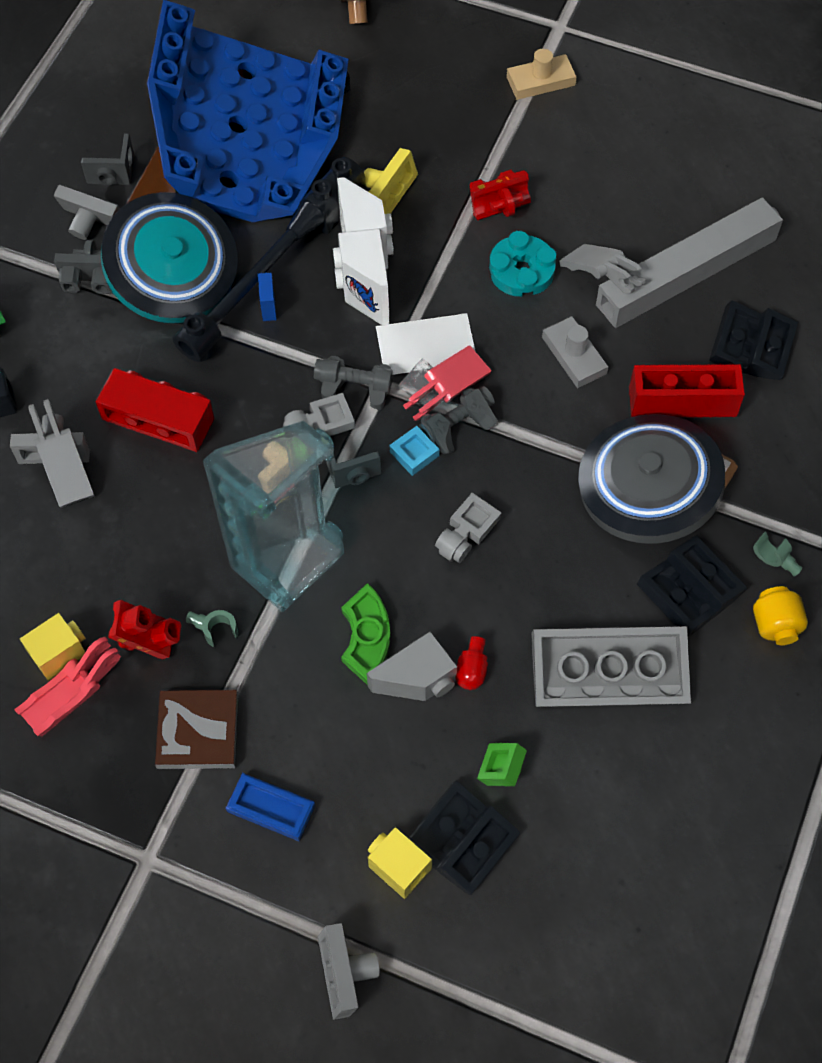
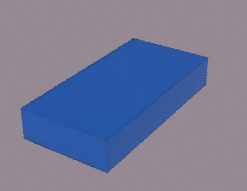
M242 773L226 806V811L286 837L300 841L315 808V802Z

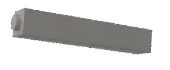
M762 197L639 263L638 265L642 269L634 273L636 276L646 279L645 284L636 286L628 278L623 279L627 285L630 284L635 287L632 293L626 294L622 292L611 280L600 284L596 306L616 329L776 241L783 219L780 217L779 212L774 207H771Z

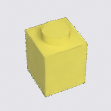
M59 613L20 638L28 654L48 681L63 670L70 660L74 658L80 660L85 654L80 643L86 639L73 620L67 624Z
M396 827L388 835L381 833L368 849L370 853L368 856L369 868L404 899L407 898L432 869V859Z

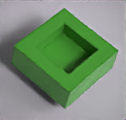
M489 743L477 779L487 786H515L527 750L518 743Z

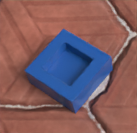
M259 273V296L263 321L276 320L272 273Z

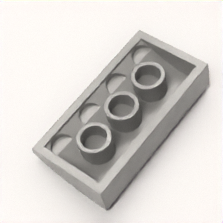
M687 626L536 629L531 633L536 707L691 704Z

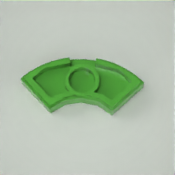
M367 583L341 607L342 613L350 623L352 631L350 645L341 656V659L351 671L368 685L367 673L386 661L390 646V625L386 608L380 596Z

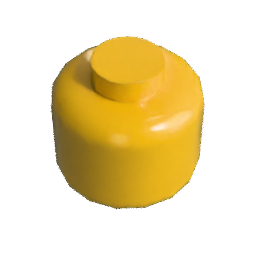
M773 587L761 592L759 599L753 605V612L760 636L766 640L775 641L777 645H788L796 642L799 639L798 635L807 628L808 619L802 599L799 594L789 591L787 587Z

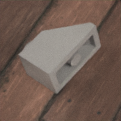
M428 632L367 673L368 688L372 693L426 701L434 695L441 697L454 687L457 666L432 633Z

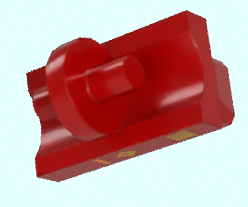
M508 170L500 173L497 179L485 182L482 179L471 182L470 193L473 216L479 220L503 212L506 217L515 215L516 207L531 203L528 190V173L525 170L516 173Z
M123 600L114 602V622L109 631L108 638L117 641L121 648L128 651L137 649L162 660L169 658L171 645L179 642L181 623L172 618L165 619L153 614L151 609L142 605L135 606Z

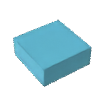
M415 426L389 445L390 453L412 476L439 457L440 449L418 426Z

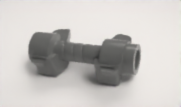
M330 356L328 359L316 360L314 379L322 382V399L335 395L346 381L369 385L370 406L380 411L384 408L386 396L391 390L393 370L386 364L375 365L372 371L345 367L344 360L340 359V357Z
M483 386L480 389L469 387L465 389L463 395L460 396L461 405L445 415L441 413H433L431 415L426 413L421 417L419 428L440 449V453L448 454L454 452L450 427L469 416L484 430H489L496 424L497 419L490 406L494 405L495 401L491 392Z

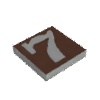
M237 690L160 691L155 756L156 768H235L238 712Z

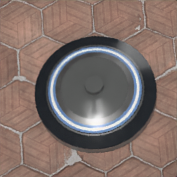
M665 414L638 415L609 426L590 443L579 467L578 481L580 494L590 517L610 534L636 543L655 544L669 542L685 537L699 529L712 517L719 507L725 490L724 459L715 441L703 429L692 422Z

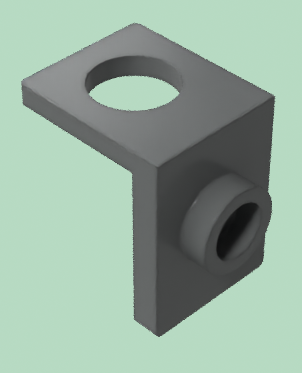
M124 134L121 158H82L81 166L87 184L130 185L134 162V150L130 134Z
M326 435L320 436L322 454L335 488L348 484L359 485L369 478L381 474V460L378 451L336 463Z

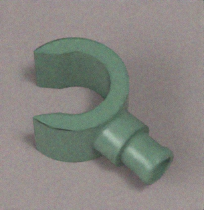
M765 531L754 544L753 550L755 554L766 564L774 567L781 566L783 569L791 572L793 576L801 572L802 566L798 565L795 562L796 559L790 555L792 546L786 538L776 548L768 540V535Z
M216 610L207 616L203 614L198 615L192 611L187 614L186 623L193 624L195 628L203 630L206 641L212 647H214V642L210 631L217 623H227L231 626L235 638L237 639L238 637L236 620L227 611Z

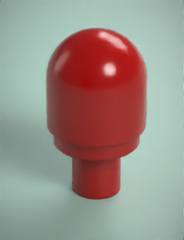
M472 636L468 651H462L461 656L458 658L455 679L463 689L475 690L485 681L488 657L483 654L486 642L484 638Z

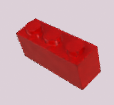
M741 364L634 365L629 385L631 417L644 414H665L675 417H737L745 395Z
M116 368L113 369L95 401L102 420L198 452L215 419L211 400L207 399L204 395L197 392L188 393L176 389L170 383L164 381L155 382L144 378L135 371L125 372Z

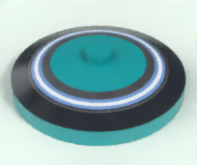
M160 192L138 197L116 212L104 232L101 247V265L108 286L127 308L150 320L164 323H183L188 316L194 315L196 312L203 313L204 315L209 314L229 293L237 272L238 253L229 227L212 208L186 195Z

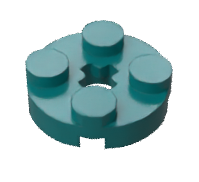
M523 231L512 232L508 238L497 243L491 251L489 264L491 279L498 289L512 296L522 297L523 293L533 292V295L539 294L547 289L554 279L556 252L546 242L537 237L527 235ZM517 262H526L530 268L522 267L518 269L516 268Z

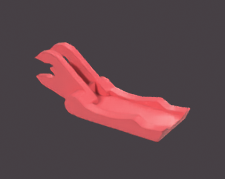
M469 345L430 369L424 375L429 383L409 398L410 401L405 403L403 407L406 410L410 409L435 389L439 395L421 407L419 413L413 416V419L418 421L443 400L446 403L450 402L465 389L488 376L492 370Z
M101 637L94 641L80 661L75 658L70 660L52 680L32 693L25 702L14 709L34 729L33 732L37 736L43 737L90 698L100 688L98 682L118 663L121 656L117 653L118 650L116 648L109 649L111 645L107 642L108 639L106 637Z

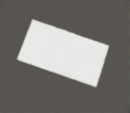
M467 313L376 326L382 364L389 365L393 370V375L430 370L469 345L475 350Z

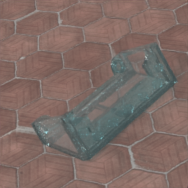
M305 421L215 449L203 460L230 567L282 613L344 554L341 530L330 521L325 523L318 467L324 460L331 461L334 458V443L325 431L320 428L314 430Z

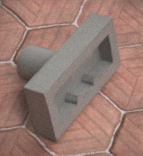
M58 185L54 194L55 199L64 210L76 214L68 232L82 240L87 239L95 221L108 225L112 217L120 210L116 204L62 185Z
M572 316L543 330V340L577 388L607 374L608 366L588 339L587 329L578 325Z
M47 414L42 417V428L45 436L54 433ZM55 414L61 431L63 430L64 418ZM37 433L11 434L10 448L18 464L42 463L34 441L39 438ZM72 433L82 462H89L90 449L84 433Z
M342 923L327 925L318 935V942L332 1017L335 1020L350 1017L358 1009L353 982L378 978L379 963L374 952L348 956Z

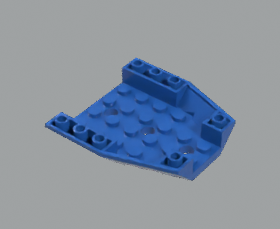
M163 0L147 87L164 178L179 194L197 199L217 213L245 221L257 222L294 215L300 201L305 196L338 139L349 59L318 50L310 64L194 27L192 25L195 9ZM238 70L248 71L252 75V79L243 78ZM229 123H238L242 126L244 132L238 133L233 131ZM219 178H230L234 182L235 187H225Z

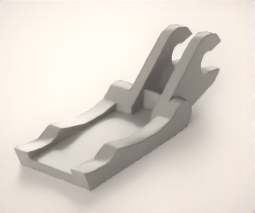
M583 244L559 260L560 267H567L571 271H587L597 279L606 275L626 294L632 293L635 287L630 284L627 285L623 279L628 278L636 286H642L646 282V279L638 277L634 273L642 268L634 261L626 258L621 250Z
M47 399L43 403L54 433L45 436L34 404L29 405V412L39 437L34 441L59 507L63 508L72 503L95 497L70 428L60 431L50 401Z

